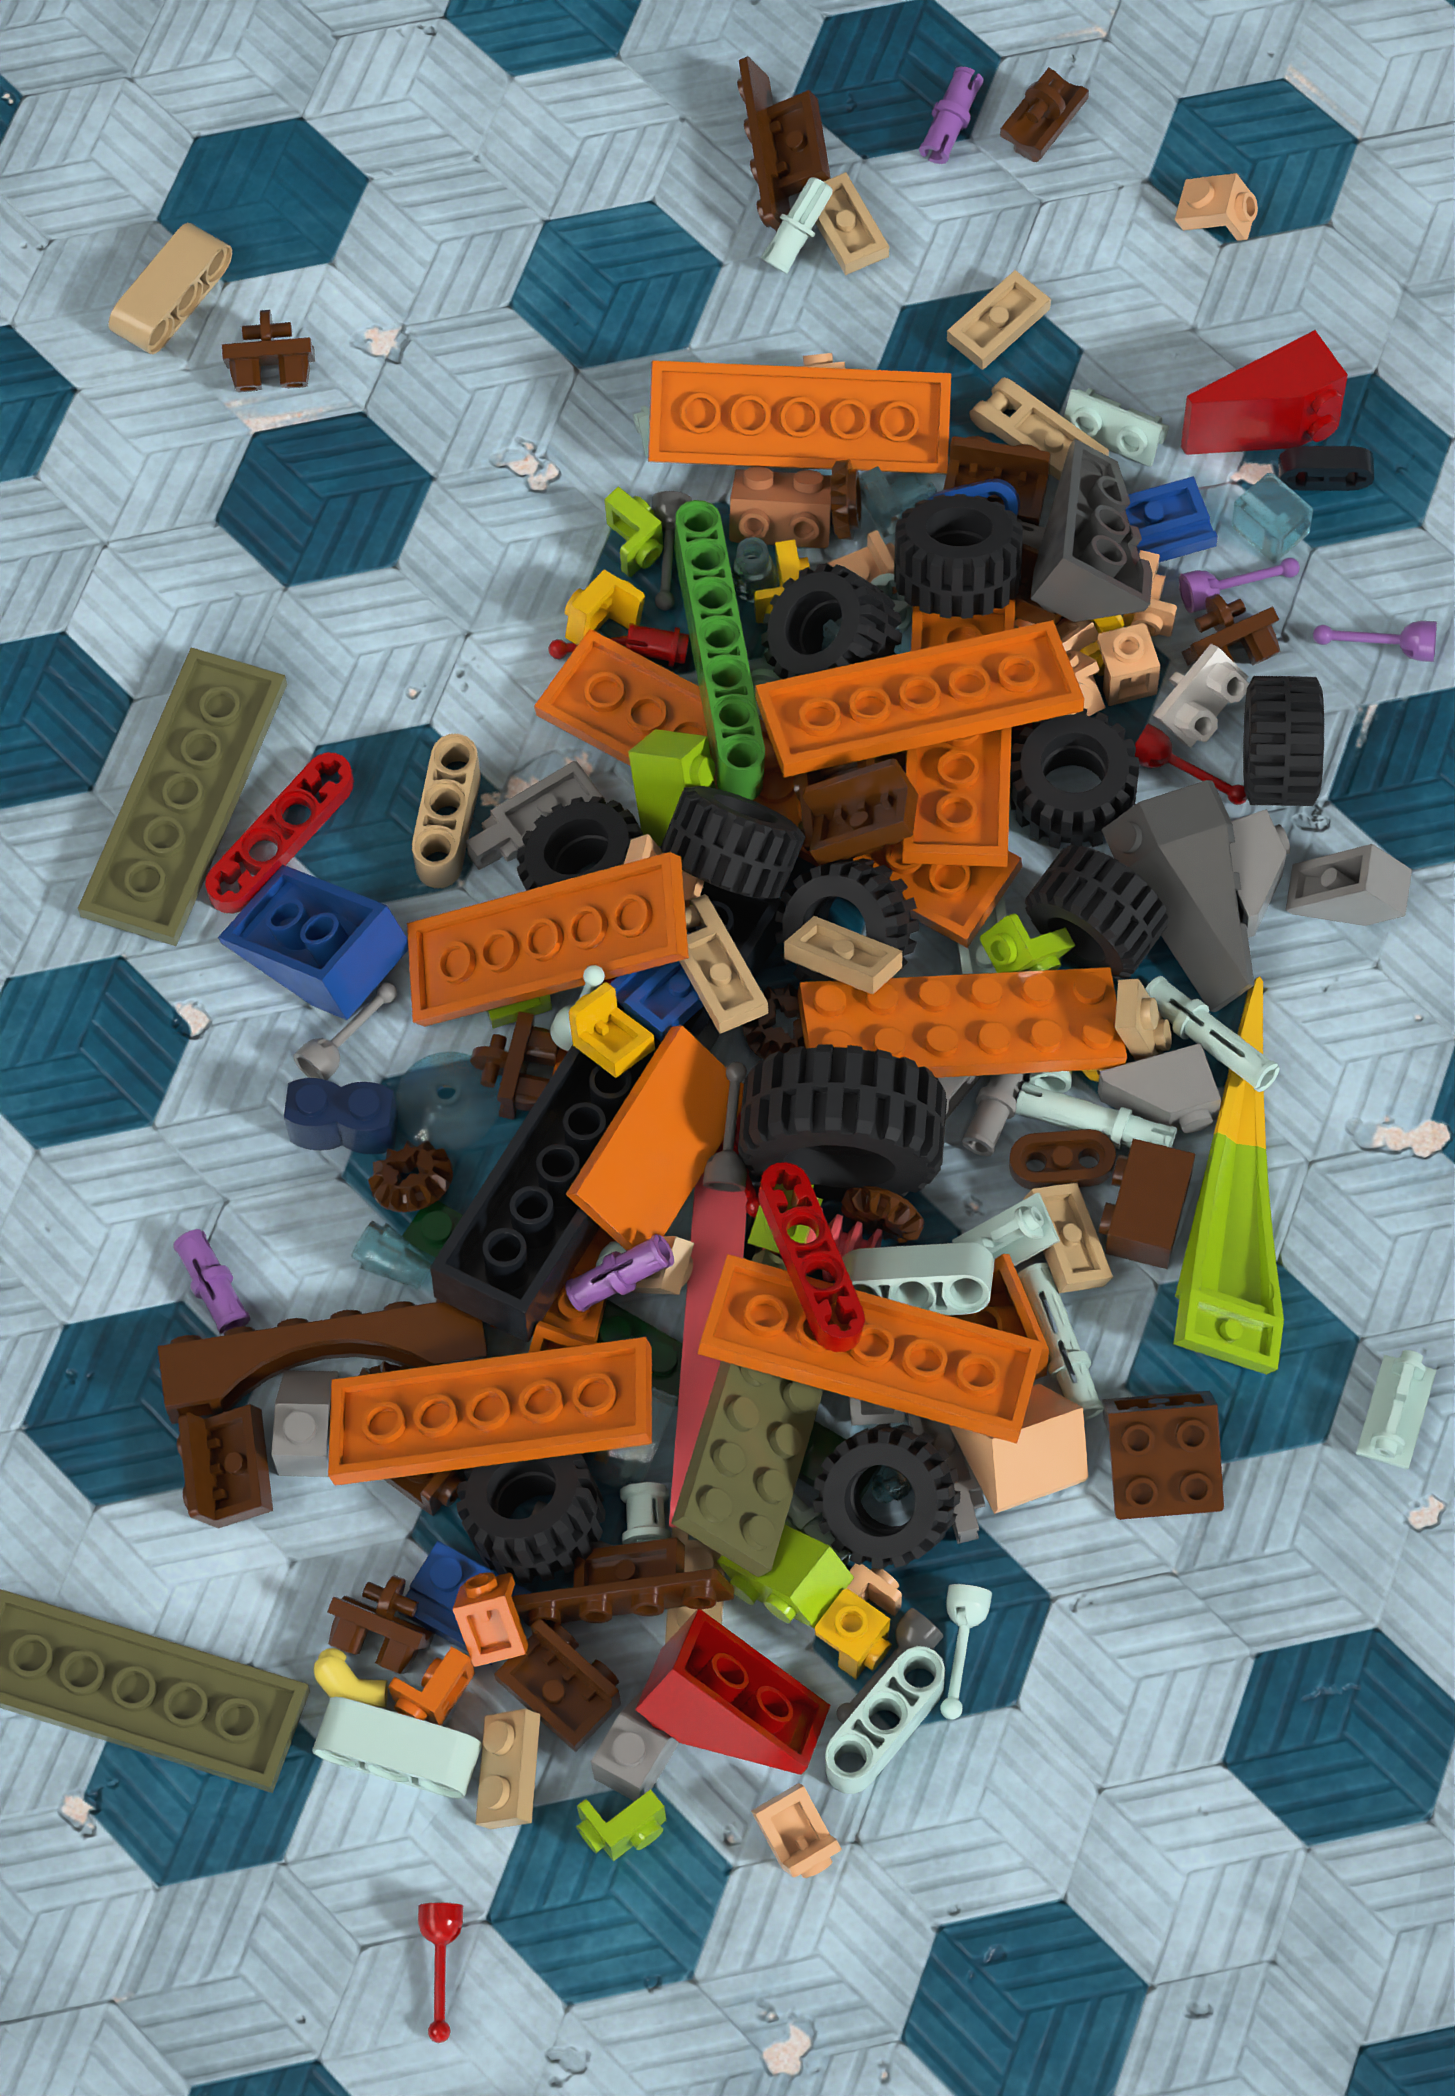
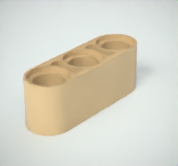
M192 223L182 225L116 303L110 314L109 329L149 354L159 352L226 272L232 258L231 246Z
M448 734L441 737L434 744L412 840V853L416 873L421 882L432 888L448 887L461 874L467 848L466 841L469 838L481 781L477 748L471 739L461 734ZM455 761L467 763L458 770L446 768L448 764ZM452 806L457 808L450 815L442 816L436 814L443 807ZM435 852L448 854L445 859L432 862L426 859Z

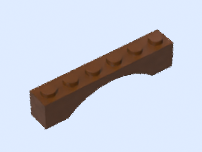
M439 1299L436 1302L415 1305L408 1301L394 1302L385 1306L382 1311L363 1314L358 1310H343L332 1314L330 1319L313 1322L303 1318H292L281 1321L277 1324V1327L255 1330L252 1327L246 1326L235 1327L224 1332V1336L205 1339L198 1335H184L174 1338L170 1344L158 1346L164 1405L171 1424H177L178 1416L188 1412L206 1419L230 1411L244 1396L267 1380L284 1373V1370H290L297 1366L325 1359L360 1357L385 1360L401 1366L406 1364L412 1369L489 1358L483 1321Z

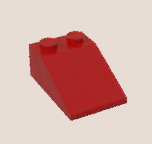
M1314 330L1187 395L1181 448L1186 455L1289 449L1302 446L1312 440L1314 442L1322 441L1333 434L1337 427H1339L1348 374L1317 331Z
M697 1609L661 1648L635 1710L644 1716L653 1727L666 1732L679 1743L801 1775L808 1768L831 1705L703 1610Z

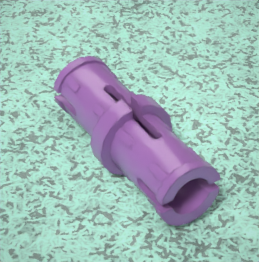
M957 67L954 70L953 78L943 100L935 103L932 110L933 122L923 143L919 147V152L923 157L927 156L929 150L932 149L928 158L930 162L945 164L948 161L949 154L959 132L964 128L966 129L971 120L969 110L979 88L983 84V78L979 73L975 75L973 82L970 81L975 72L971 68Z
M195 1229L181 1235L174 1242L173 1248L178 1252L192 1278L190 1288L193 1294L198 1299H203L217 1325L218 1332L224 1335V1332L229 1329L246 1326L250 1321V1315L245 1311L231 1285L233 1275L226 1265L219 1263L206 1238L205 1232Z
M655 1234L649 1240L622 1254L615 1251L606 1255L603 1259V1264L574 1279L567 1280L565 1283L567 1296L578 1311L582 1310L584 1312L594 1304L616 1293L625 1295L635 1290L637 1282L664 1268L673 1266V1252L668 1242L661 1235Z

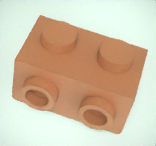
M751 467L746 470L736 469L730 497V541L775 545V542L795 539L796 547L827 548L830 540V518L832 511L830 494L832 475H822L813 470L789 473L774 472L765 467Z

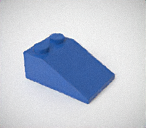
M282 865L218 937L225 947L310 1005L345 1020L352 1016L408 951V939L387 905L286 865Z

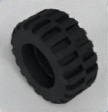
M832 1044L817 1045L816 1048L807 1049L804 1046L790 1048L787 1053L778 1051L770 1054L766 1060L761 1059L750 1070L744 1080L738 1152L748 1171L753 1176H759L761 1179L763 1172L775 1163L788 1162L797 1165L804 1170L811 1184L814 1185L813 1190L816 1197L823 1200L824 1198H833L842 1202L846 1190L863 1186L879 1187L904 1197L909 1191L916 1193L924 1189L941 1170L947 1106L946 1092L938 1078H935L932 1071L925 1066L918 1067L914 1060L906 1057L897 1058L892 1056L891 1052L879 1049L869 1051L863 1050L861 1046L847 1045V1048L833 1047Z

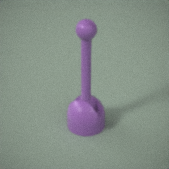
M1286 558L1278 566L1222 580L1216 579L1213 574L1207 571L1195 570L1183 573L1179 576L1181 599L1189 613L1206 610V598L1213 594L1220 595V590L1279 575L1292 578L1298 574L1300 565L1296 559Z
M1421 620L1412 622L1404 628L1401 634L1336 631L1327 625H1319L1313 631V638L1320 645H1326L1331 640L1398 644L1402 648L1403 653L1410 659L1434 662L1437 621Z

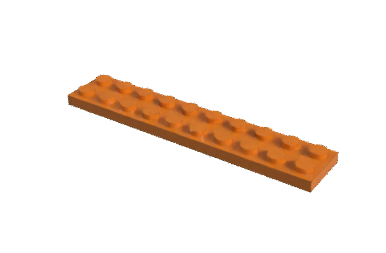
M592 629L588 630L534 705L538 717L629 766L628 751L655 729L708 736L699 686ZM759 718L765 746L763 790L753 801L780 813L798 827L799 822L802 821L801 804L796 796L793 779L796 775L783 777L764 721ZM714 775L715 786H716V789H718L717 783H716V778H715V775ZM903 840L892 845L886 844L884 849L853 858V861L862 858L874 860L873 868L885 865L893 870L889 879L891 881L902 879L908 886L902 892L905 899L914 897L917 908L910 910L911 918L919 919L920 923L966 948L969 947L1022 868V858L1008 851L1007 867L902 863ZM802 845L798 857L816 867L819 866L810 851H807Z

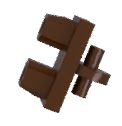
M1048 67L1040 79L1032 83L1026 90L1025 98L1000 128V137L1014 144L1016 153L1032 162H1038L1087 101L1089 90L1083 86L1067 82L1056 71Z
M260 310L259 325L242 326L243 340L261 339L262 341L222 344L223 361L227 369H230L237 392L262 390L261 366L279 365L280 385L282 388L308 387L309 362H315V349L312 346L311 338L274 340V338L292 337L291 322L273 323L271 310Z
M1213 594L1205 600L1207 614L1196 618L1194 621L1200 633L1213 627L1217 632L1192 643L1190 648L1181 653L1187 666L1200 658L1210 644L1219 647L1234 662L1228 647L1241 642L1253 666L1280 652L1277 637L1272 628V625L1278 622L1279 618L1272 606L1238 623H1234V617L1246 612L1243 601L1237 599L1227 604L1219 594Z
M520 1011L509 1052L504 1051L507 1038L500 1034H493L489 1047L480 1046L474 1048L470 1059L474 1067L483 1071L480 1080L482 1086L493 1088L496 1085L498 1075L502 1076L497 1100L501 1103L499 1117L512 1120L515 1119L517 1109L524 1111L532 1109L550 1081L548 1078L526 1074L529 1062L554 1067L559 1051V1046L553 1041L550 1030L535 1026L534 1014Z
M396 1575L389 1579L385 1588L367 1582L362 1597L378 1603L377 1608L349 1596H343L342 1599L333 1597L327 1613L335 1615L330 1632L329 1645L356 1655L360 1654L369 1630L383 1635L385 1639L375 1663L398 1674H404L408 1671L419 1649L430 1647L435 1632L394 1616L395 1612L398 1611L413 1617L419 1602L403 1596L406 1580Z

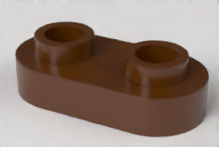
M1097 1130L1031 1133L1022 1136L1013 1144L1009 1157V1170L1013 1179L1020 1186L1030 1190L1070 1183H1078L1079 1187H1091L1102 1184L1111 1176L1115 1167L1116 1151L1110 1138ZM1090 1156L1095 1158L1098 1164L1092 1168H1086L1079 1163V1160L1082 1157ZM1031 1160H1039L1045 1167L1041 1171H1031L1027 1168L1026 1164Z

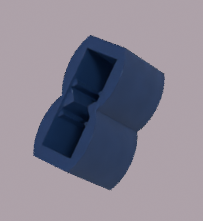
M303 1078L288 1083L284 1121L290 1142L301 1148L318 1151L335 1149L343 1145L351 1151L362 1154H382L387 1152V1148L395 1149L399 1114L394 1092L390 1088L373 1082H354L340 1087L331 1081L320 1078Z

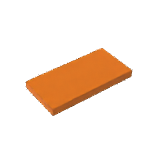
M680 1025L670 1028L566 1193L576 1205L626 1251L649 1240L655 1234L662 1237L666 1234L703 1174L708 1159L716 1153L724 1140L730 1081L726 1077V1067L684 1026ZM742 1082L740 1083L737 1117L742 1109L744 1086Z

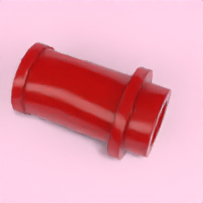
M629 623L625 647L643 657L669 661L668 666L674 667V662L685 663L689 634L680 633V628L675 627L674 632Z

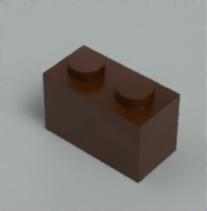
M1133 1138L1129 1156L1119 1154L1111 1183L1112 1186L1120 1187L1116 1204L1105 1203L1098 1233L1107 1235L1105 1254L1168 1269L1193 1173L1195 1153Z

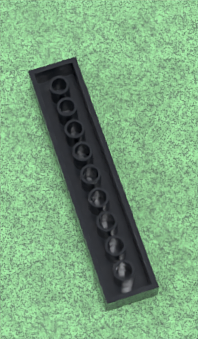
M704 881L700 896L706 894L755 979L777 945L775 932L782 930V923L776 922L775 916L776 910L784 908V902L780 898L760 899L740 895ZM696 926L687 931L693 933L700 930V928ZM617 1003V1007L624 1012V1008ZM704 1006L682 1025L709 1051L720 1036ZM654 1037L655 1050L617 1078L575 1046H571L432 1263L430 1271L434 1298L525 1342L530 1341L537 1323L545 1317L600 1228L566 1193L661 1044L657 1038Z

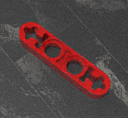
M326 752L313 758L211 868L206 876L205 886L210 903L216 910L229 914L241 912L282 865L288 864L350 796L354 787V778L350 763L344 756ZM338 772L339 783L335 784L332 781H328L322 787L321 774L325 773L332 776ZM318 791L321 803H318L317 799L314 797V795ZM292 805H304L311 810L310 817L302 824L292 825L283 819L285 810ZM264 840L275 843L278 849L275 856L270 860L257 861L249 855L250 849L257 842ZM239 862H242L246 868L243 874L241 873ZM238 879L240 891L234 893L228 890L222 895L220 884L226 882L231 885Z
M788 1162L775 1163L763 1172L758 1193L759 1203L815 1339L826 1350L846 1352L853 1349L860 1342L865 1323L864 1310L808 1176L803 1169L795 1164ZM776 1184H783L786 1190H793L791 1198L792 1209L787 1210L788 1201L784 1192L781 1189L774 1190ZM795 1225L808 1226L815 1232L817 1238L810 1243H799L790 1238L787 1230ZM821 1269L830 1273L835 1279V1283L828 1288H817L808 1282L806 1274L812 1270ZM835 1302L834 1311L841 1324H849L846 1331H841L837 1324L829 1325L832 1315L830 1305Z

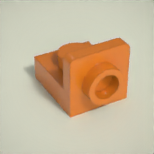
M481 1573L468 1579L459 1588L453 1612L473 1667L525 1655L529 1644L511 1597L515 1586L512 1573L495 1576L493 1573Z
M451 1646L443 1660L437 1657L427 1668L421 1681V1686L424 1687L422 1692L396 1677L392 1679L388 1688L393 1700L396 1702L394 1709L399 1714L423 1721L426 1720L441 1726L475 1675L471 1658Z

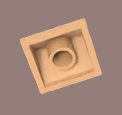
M1040 1383L1032 1387L1017 1444L949 1425L994 1514L1080 1484L1088 1478L1083 1407Z

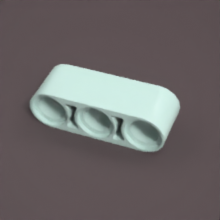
M964 1242L862 1248L852 1250L842 1258L855 1290L944 1315L977 1313L984 1309L990 1301L995 1260L992 1253L986 1247L977 1243Z
M916 1646L903 1652L831 1738L826 1747L825 1772L828 1782L834 1789L846 1794H855L865 1790L938 1703L944 1690L945 1667L942 1658L936 1651L928 1647ZM920 1668L929 1671L935 1679L929 1686L917 1688L910 1685L905 1680V1676L911 1670ZM888 1710L895 1713L900 1718V1722L893 1729L880 1730L870 1722V1719L876 1712ZM853 1752L862 1756L866 1763L859 1771L849 1773L840 1770L835 1762L842 1754Z
M331 1697L312 1752L318 1757L337 1765L442 1796L462 1799L466 1795L482 1743L478 1739L454 1729L355 1700Z

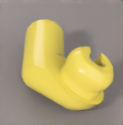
M328 1648L319 1654L318 1660L314 1663V1675L317 1683L330 1698L343 1697L375 1707L386 1708L388 1698L387 1680L358 1679L345 1662L347 1656L339 1649Z

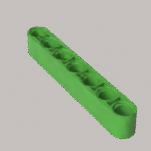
M693 500L681 505L676 512L674 553L711 756L715 763L716 783L720 790L754 800L763 790L765 746L721 515L713 504L706 501Z

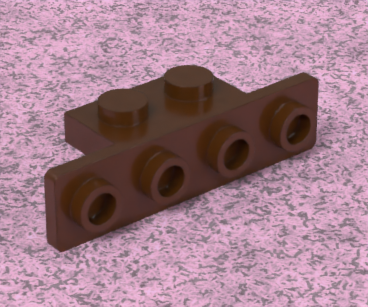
M747 56L739 60L741 78L738 79L737 86L740 96L746 104L748 118L744 120V129L752 144L754 159L750 161V168L759 186L761 198L756 204L757 211L763 224L768 228L772 227L777 232L783 221L780 219L781 214L788 215L791 210L790 196L801 192L811 177L818 178L823 182L831 179L818 98L810 90H807L773 104L768 75Z
M678 1537L592 1549L593 1552L586 1560L579 1556L574 1560L576 1568L574 1569L573 1588L512 1596L518 1616L528 1626L531 1627L540 1618L551 1628L555 1623L561 1625V1623L581 1620L588 1623H605L610 1621L612 1616L633 1613L639 1616H657L662 1614L664 1609L685 1606L691 1609H709L714 1607L716 1602L733 1600L734 1587L717 1569L684 1572L685 1545Z

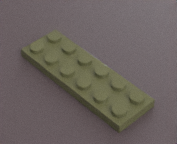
M192 647L190 648L78 906L80 917L177 946L287 687L285 675Z
M767 1249L762 1250L752 1258V1261L787 1270L783 1260ZM721 1361L671 1524L757 1577L770 1572L823 1389Z
M0 1589V1708L273 1793L310 1693L308 1684Z

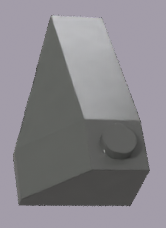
M1077 439L1073 440L1068 449L1034 566L1030 599L1037 602L1046 611L1054 614L1058 613L1073 622L1145 611L1151 602L1153 573L1149 561L1140 559L1137 545L1142 538L1139 528L1130 525L1125 511L1130 504V499L1118 461Z
M1205 780L1140 801L1104 827L1102 832L1113 857L1137 873L1164 904L1167 910L1166 914L1169 917V923L1161 936L1205 1004L1209 1006V1010L1211 1012L1219 1011L1253 987L1254 977L1247 926L1240 921L1236 891L1242 890L1240 874L1233 872L1230 844L1235 843L1233 824L1214 782Z

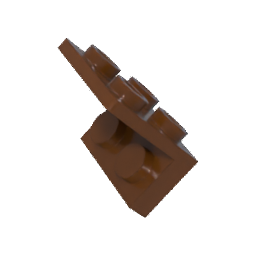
M1210 1390L1102 1399L1104 1407L1103 1420L1109 1432L1114 1513L1117 1519L1220 1512L1224 1509L1218 1406Z

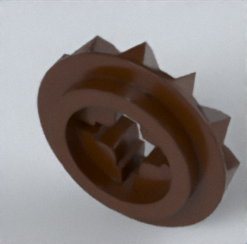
M848 459L836 461L833 465L830 494L834 533L839 539L853 540L855 530L861 529L862 498L858 469H852L851 460Z
M790 983L784 988L772 989L768 986L763 993L768 1002V1014L743 1024V1033L748 1046L763 1060H766L770 1054L778 1051L787 1053L790 1048L805 1047L797 995L798 990ZM776 1009H780L781 1013L784 1012L787 1018L797 1017L793 1022V1039L790 1038L788 1033L784 1032L782 1027H771L776 1024Z
M407 1140L403 1149L394 1151L387 1148L386 1159L373 1162V1176L368 1181L374 1199L382 1207L396 1212H412L430 1206L446 1193L453 1180V1166L444 1148L435 1149L429 1140L416 1147ZM414 1167H418L419 1174H410L406 1180H402L401 1173H410Z
M874 1186L850 1188L844 1193L841 1211L847 1218L851 1219L850 1221L853 1225L857 1221L862 1222L863 1229L867 1230L868 1234H873L877 1228L883 1230L882 1239L884 1240L890 1238L899 1243H904L908 1240L918 1239L924 1227V1220L916 1208L903 1197Z

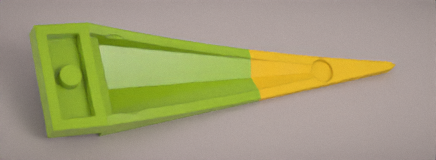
M1261 976L1254 979V986L1247 992L1238 1035L1263 1054V981ZM1229 1068L1175 1297L1179 1299L1173 1344L1267 1375L1278 1370L1284 1315L1278 1280L1269 1197L1264 1091H1256L1251 1084Z

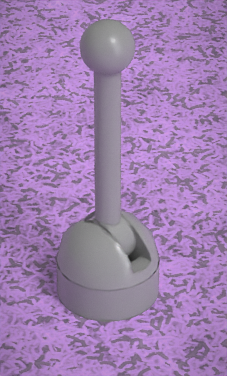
M383 983L379 985L376 991L377 996L331 1041L324 1038L312 1039L293 1055L295 1063L308 1078L328 1080L336 1072L340 1062L338 1047L383 1003H391L396 999L397 989L393 984Z

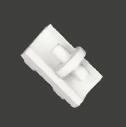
M1210 644L1185 676L1175 671L1170 677L1169 681L1175 688L1153 716L1171 730L1183 744L1192 748L1197 740L1207 742L1218 729V719L1216 718L1228 702H1240L1246 694L1249 676L1219 647Z

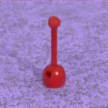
M1149 723L1146 725L1135 744V757H1139L1140 766L1152 769L1160 768L1164 764L1169 763L1201 781H1213L1216 789L1227 794L1231 803L1241 805L1246 802L1247 797L1243 785L1236 784L1232 786L1172 754L1170 738Z
M425 1903L418 1905L419 1929L428 1941L435 1944L434 2022L428 2028V2035L432 2041L442 2043L449 2038L451 2033L450 2026L445 2022L446 1945L453 1942L461 1932L463 1905L456 1903Z

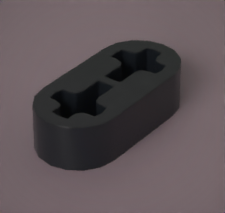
M1299 446L1286 449L1278 457L1280 484L1290 490L1352 491L1366 488L1374 481L1373 453L1363 447Z

